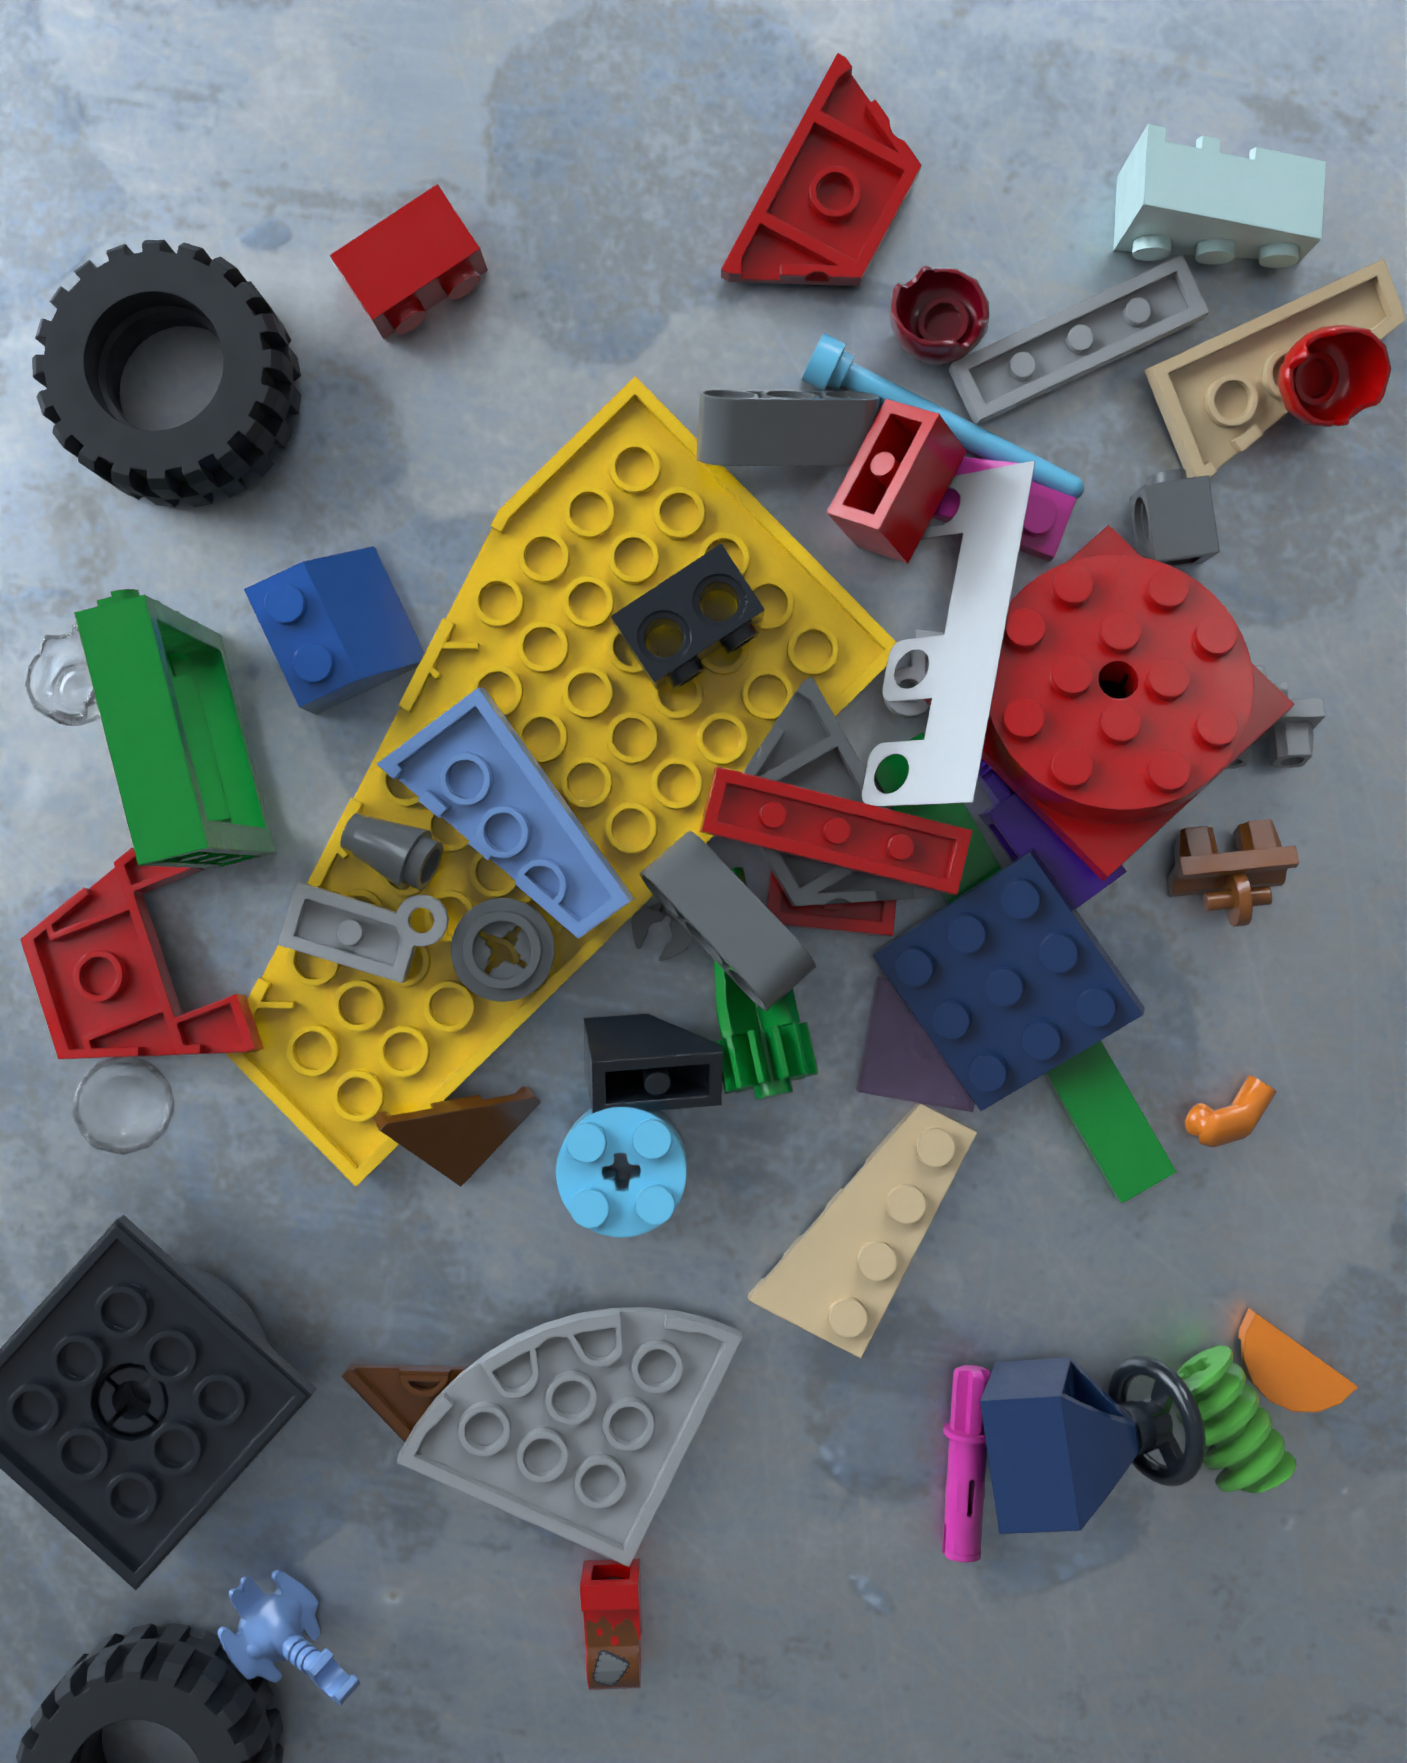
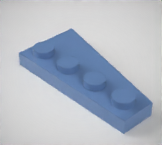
M485 688L475 689L377 763L393 779H399L419 797L418 801L438 818L443 817L469 840L468 844L487 860L491 859L510 875L521 890L578 939L635 899Z

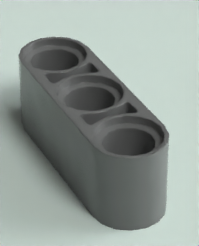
M701 391L699 395L696 459L702 463L719 466H851L879 413L881 397L871 393L856 391Z
M691 831L686 832L639 874L657 900L762 1010L768 1011L816 968L811 955L797 938L695 833Z

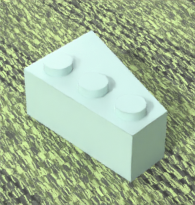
M1147 124L1117 176L1113 251L1132 252L1133 258L1142 261H1158L1168 258L1171 254L1193 255L1197 262L1210 265L1228 263L1234 258L1259 259V264L1268 268H1284L1295 265L1322 239L1326 162L1259 147L1250 150V159L1220 153L1221 139L1208 136L1199 137L1196 147L1166 141V127Z

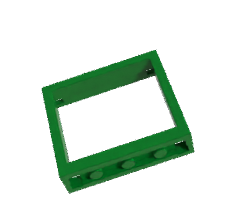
M136 589L111 591L112 597L97 600V607L74 612L138 866L216 869L275 854L276 849L221 634L186 617L179 611L165 606L160 601L154 600L145 594L140 595Z

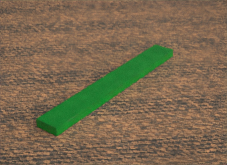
M922 732L908 741L924 740L925 735ZM892 754L879 764L874 780L882 793H893L905 783L909 773L907 759L901 754ZM964 803L890 806L893 811L973 830L958 894L951 895L939 892L946 904L1002 869ZM1102 1041L1097 1042L1044 1074L1115 1198L1123 1204L1177 1172Z

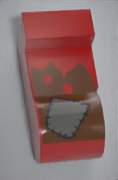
M640 1558L633 1559L629 1567L612 1559L584 1560L580 1580L581 1612H583L588 1688L589 1690L641 1688V1633H643ZM608 1577H618V1578H621V1579L604 1580V1579H606V1578H608Z

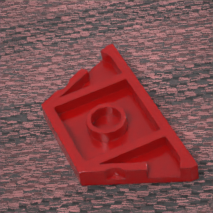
M837 53L726 258L721 268L722 279L728 282L859 286L917 180L922 166L907 143L894 135L890 127V119L876 99L872 102L869 100L852 76V65L841 54Z

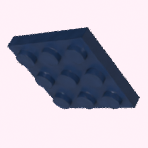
M1034 848L877 949L872 955L980 1111L985 1110L1143 1016L1145 1010L1143 1004Z

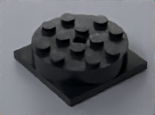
M123 1215L114 1221L0 1348V1469L133 1589L137 1590L304 1405L317 1388L270 1347L257 1317L232 1288L207 1271L190 1264L175 1261ZM152 1376L154 1380L146 1387L150 1393L151 1403L142 1402L132 1393L131 1381L143 1384Z

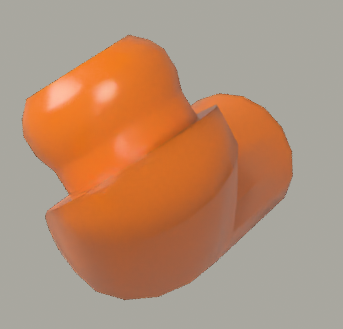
M1248 1075L1230 1106L1219 1108L1215 1111L1204 1103L1194 1105L1186 1116L1185 1129L1189 1134L1199 1137L1200 1144L1213 1148L1242 1140L1252 1133L1277 1091L1259 1079Z

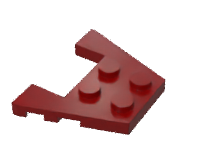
M131 847L113 862L115 867L89 889L84 887L20 939L58 1059L249 1053L264 1049L247 997L244 994H234L188 1013H182L144 894L204 870L203 868L138 866L134 848Z

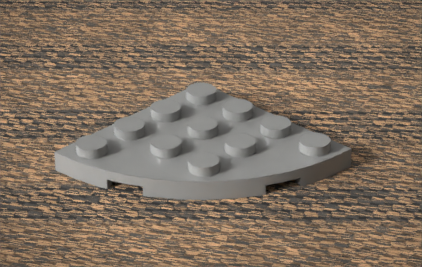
M648 1307L608 1308L577 1313L546 1322L512 1337L484 1354L461 1372L434 1399L415 1424L398 1453L397 1463L629 1567L743 1338L740 1330L710 1318L676 1310Z

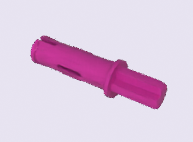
M962 1365L954 1370L950 1422L943 1426L944 1436L949 1438L942 1553H945V1557L952 1561L966 1563L976 1562L981 1558L987 1446L980 1400L991 1374L989 1369L976 1365Z

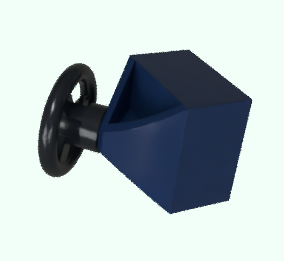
M1133 1356L1119 1364L1111 1377L1108 1394L1072 1357L995 1362L980 1400L999 1534L1081 1531L1117 1485L1131 1463L1145 1477L1158 1484L1179 1486L1189 1482L1196 1476L1204 1460L1206 1435L1198 1404L1183 1379L1167 1364L1153 1357ZM1143 1375L1155 1380L1151 1397L1138 1402L1127 1401L1128 1388L1135 1377ZM1173 1401L1177 1406L1184 1426V1454L1172 1433L1173 1422L1169 1412ZM1159 1449L1166 1465L1159 1463L1148 1453Z

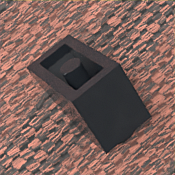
M650 1014L584 1018L585 1075L592 1113L613 1107H633L646 1111L722 1105L723 1050L721 1044Z

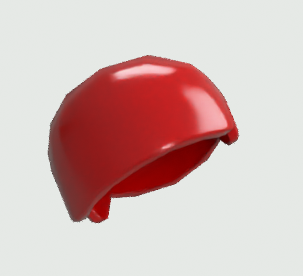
M1348 325L1318 328L1304 335L1285 354V361L1279 370L1278 387L1286 410L1304 425L1332 427L1333 425L1346 426L1350 423V419L1362 410L1378 405L1385 395L1392 370L1386 345L1370 329Z

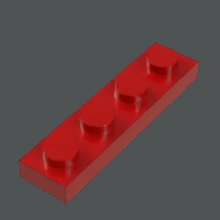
M718 766L714 769L699 830L701 833L951 895L958 894L973 831Z

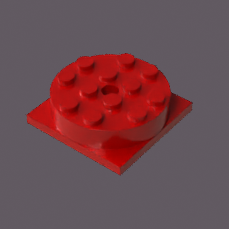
M1108 525L1066 563L1051 568L1036 577L1010 601L982 759L1104 882L1295 704L1251 663L1250 654L1239 627L1226 607L1212 592L1186 573L1170 565L1142 557ZM1128 677L1127 682L1122 688L1126 698H1112L1100 688V681H1112L1119 685ZM932 698L924 699L931 706Z

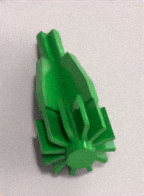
M743 867L732 868L731 870L747 886ZM714 961L716 1014L722 1040L715 1042L721 1044L723 1050L722 1081L725 1094L740 1093L753 1089L755 1099L763 1100L793 1093L791 1081L805 1079V1077L814 1076L819 1073L808 1022L798 1023L800 1018L793 988L768 1011H764Z

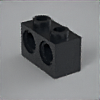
M719 544L613 614L611 619L614 627L654 688L658 689L668 682L672 689L676 690L701 674L706 669L701 660L720 647H723L727 654H731L757 637L760 632L755 624L763 620L765 609L723 545ZM715 590L728 592L736 600L737 611L732 617L724 621L709 619L700 608L701 600L706 594ZM667 625L674 627L681 633L683 644L676 654L670 657H658L647 649L646 639L649 633L656 627Z

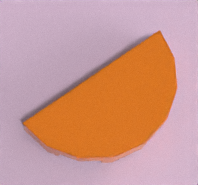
M1248 1308L1238 1334V1338L1241 1340V1359L1245 1367L1244 1372L1248 1380L1270 1402L1292 1412L1317 1413L1341 1404L1358 1388L1357 1385Z

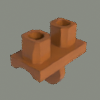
M1271 819L1248 821L1238 825L1233 832L1236 852L1218 853L1212 827L1197 826L1181 829L1175 839V866L1166 879L1170 897L1203 894L1205 910L1225 909L1227 919L1233 927L1250 924L1253 906L1271 905L1272 892L1270 887L1282 886L1285 883L1288 868H1296L1299 865L1296 846L1282 847Z

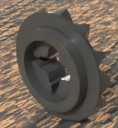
M495 898L474 906L459 921L451 943L453 966L463 984L478 996L499 1002L518 1000L534 992L547 979L556 956L552 928L536 908L512 898ZM518 926L522 928L517 935L518 941L514 949L521 955L520 959L526 962L527 966L524 967L520 963L514 964L506 960L499 967L495 966L490 973L487 972L486 969L491 964L490 958L493 956L494 950L487 944L488 940L480 935L482 931L489 936L494 935L498 938H504L509 932H514Z

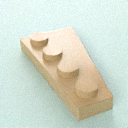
M1385 259L1372 263L1144 370L1183 469L1186 470L1187 478L1209 475L1210 478L1217 472L1219 467L1238 452L1244 451L1260 438L1266 429L1289 412L1285 408L1278 387L1279 370L1285 361V354L1304 335L1324 326L1348 325L1370 329L1381 340L1407 319Z
M917 1101L865 1160L864 1166L844 1188L841 1187L827 1203L826 1209L802 1236L799 1235L784 1252L783 1258L764 1279L762 1278L748 1293V1301L862 1358L977 1132L959 1121Z

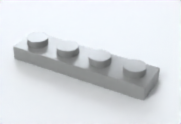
M1182 254L951 363L948 371L972 422L980 425L1203 320L1210 311Z

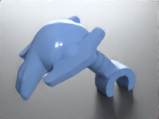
M281 1570L273 1571L271 1575L277 1585L275 1594H264L252 1578L242 1577L240 1585L229 1591L232 1605L241 1617L238 1632L235 1634L224 1626L218 1630V1637L230 1661L246 1679H252L259 1675L276 1683L282 1678V1673L273 1662L288 1660L301 1672L308 1675L332 1701L341 1706L360 1685V1681L354 1674L349 1675L338 1665L333 1658L334 1654L329 1649L325 1648L323 1651H320L302 1637L303 1631L313 1641L317 1640L320 1636V1629L315 1616L319 1605L317 1598L303 1584Z

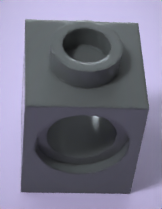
M1185 469L1155 473L1147 477L1148 484L1143 485L1129 498L1137 553L1142 557L1153 559L1175 568L1202 564L1220 552L1209 475L1187 478Z

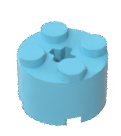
M613 1107L592 1113V1109L588 1110L574 1123L560 1148L556 1164V1180L559 1194L574 1221L580 1226L598 1234L620 1238L644 1234L667 1221L681 1200L687 1176L686 1146L682 1134L674 1123L660 1110L646 1111L633 1107ZM617 1153H626L629 1164L640 1166V1168L632 1170L630 1179H619L616 1170L607 1168V1166L613 1165Z

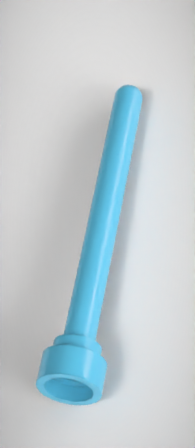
M823 333L805 369L802 381L822 391L825 390L826 386L836 391L839 390L840 386H843L851 391L875 394L881 397L880 406L888 399L939 413L965 449L987 460L1015 463L1035 461L1032 482L1077 499L1083 494L1084 483L1078 476L854 363L855 355L844 350L847 345L846 343Z

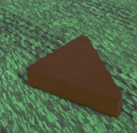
M523 1086L515 1094L482 1099L480 1095L440 1101L431 1103V1109L397 1115L381 1111L374 1118V1121L382 1133L461 1187L541 1101L531 1088Z
M352 1364L341 1377L405 1442L415 1424L434 1399L469 1366Z

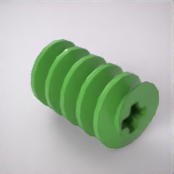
M1217 1345L1192 1356L1177 1371V1374L1186 1383L1198 1404L1205 1428L1206 1447L1211 1446L1205 1452L1203 1463L1209 1470L1224 1468L1215 1480L1217 1487L1222 1492L1241 1490L1255 1494L1268 1491L1279 1486L1292 1476L1296 1470L1297 1461L1290 1452L1285 1451V1440L1277 1430L1272 1429V1418L1264 1408L1259 1407V1396L1251 1386L1245 1385L1246 1374L1238 1364L1232 1363V1350L1228 1346ZM1178 1411L1176 1417L1179 1420V1422L1183 1425L1180 1413Z

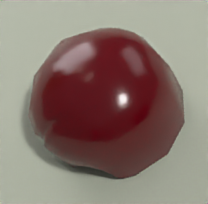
M924 266L906 284L902 285L898 282L893 289L890 311L891 327L902 349L921 363L942 365L961 359L970 353L987 333L990 316L989 301L979 282L957 268L932 269L929 266Z

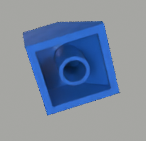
M374 546L303 561L244 589L299 708L315 715L417 668L425 654Z

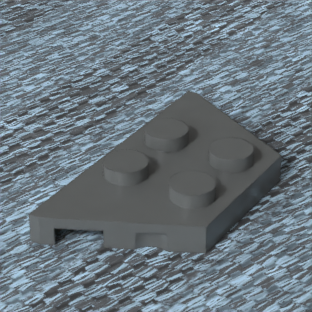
M810 677L799 685L742 773L864 803L862 800V789L866 770L813 677ZM878 806V807H882V808L888 809L887 806ZM758 847L791 906L929 898L936 894L935 890Z

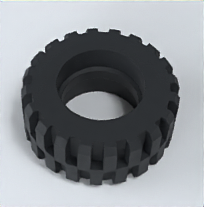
M145 240L142 243V252L133 253L126 244L107 250L106 254L109 261L99 267H96L91 260H88L74 271L80 280L68 292L60 286L49 302L57 308L52 321L44 318L40 320L35 339L45 346L44 355L36 354L32 358L33 378L47 388L39 391L36 398L42 415L55 424L52 431L53 435L64 449L78 458L80 464L112 486L138 500L145 497L158 506L176 508L179 504V499H183L193 507L213 504L214 497L212 492L221 490L231 498L246 490V485L242 480L245 475L254 470L263 477L274 465L267 457L274 444L286 449L294 432L285 422L287 414L296 415L299 414L302 395L293 385V381L301 377L298 357L289 347L291 338L283 323L251 281L247 282L237 267L222 257L212 260L203 248L184 242L178 246L176 254L165 240ZM193 326L209 330L217 337L223 350L222 377L210 403L196 417L174 428L150 431L141 430L132 425L125 418L122 410L120 383L125 365L135 349L150 336L168 328Z
M150 1623L134 1626L125 1638L117 1633L105 1638L95 1646L90 1654H83L73 1664L31 1718V1727L21 1738L16 1759L18 1763H107L102 1745L103 1727L125 1720H144L160 1724L178 1734L190 1746L199 1763H282L284 1748L277 1742L283 1732V1724L279 1710L276 1708L267 1709L274 1695L267 1680L263 1677H259L256 1680L253 1678L246 1679L230 1661L225 1650L220 1648L222 1643L218 1635L207 1631L202 1639L190 1636L191 1627L189 1625L170 1623L163 1634H157L156 1625Z

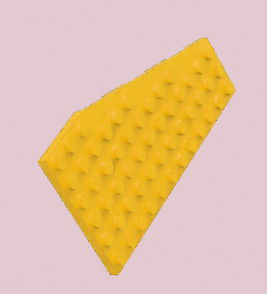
M636 376L496 513L490 525L492 528L450 611L446 618L442 619L398 705L400 708L354 798H350L307 884L397 911L400 905L409 897L416 895L433 896L446 907L449 916L446 933L435 944L424 947L417 946L407 980L404 983L278 945L262 977L258 978L247 999L264 1049L249 1053H225L355 1187L400 1145L382 1133L377 1127L374 1118L379 1112L386 1111L391 1115L431 1109V1103L445 1101L654 896L639 875L647 866L688 831L695 833L706 844L714 837L713 835L701 833L699 830L715 767L718 766L743 772L799 685L810 677H813L836 717L887 667L889 653L897 643L724 466L697 461V438ZM719 544H722L765 609L763 620L755 624L760 634L731 654H727L724 648L720 647L702 659L701 662L706 669L680 688L673 690L667 682L658 689H655L614 627L611 616ZM722 590L709 592L700 603L703 614L714 621L729 619L738 608L734 597ZM667 625L656 627L649 633L646 639L647 649L658 657H670L676 654L683 644L681 633L674 627ZM477 688L486 689L635 898L579 939L515 884V880L491 859L487 860L468 844L469 840L443 817L438 818L418 801L419 797L399 779H393L377 765L378 762ZM355 813L429 830L432 833V839L442 843L443 854L439 867L430 883L423 890H418L411 886L405 890L400 889L355 857L350 851L341 847L340 841L343 830ZM495 898H512L536 908L552 928L556 953L549 975L541 986L523 998L506 1002L488 1000L473 993L458 977L451 958L452 937L461 918L474 906ZM418 908L412 913L410 923L415 931L426 933L433 927L434 917L428 909ZM518 926L514 932H509L504 938H498L494 935L489 936L482 931L480 935L488 940L487 944L494 950L493 956L490 958L491 964L486 969L487 972L490 973L495 966L499 967L506 960L514 964L520 963L524 967L527 966V963L520 959L521 955L514 949L518 941L517 935L522 928Z

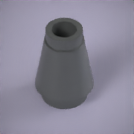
M355 813L349 819L340 841L343 849L350 851L355 857L402 890L410 886L423 890L434 877L443 854L442 843L432 839V833L429 830L371 816L367 817L360 813Z

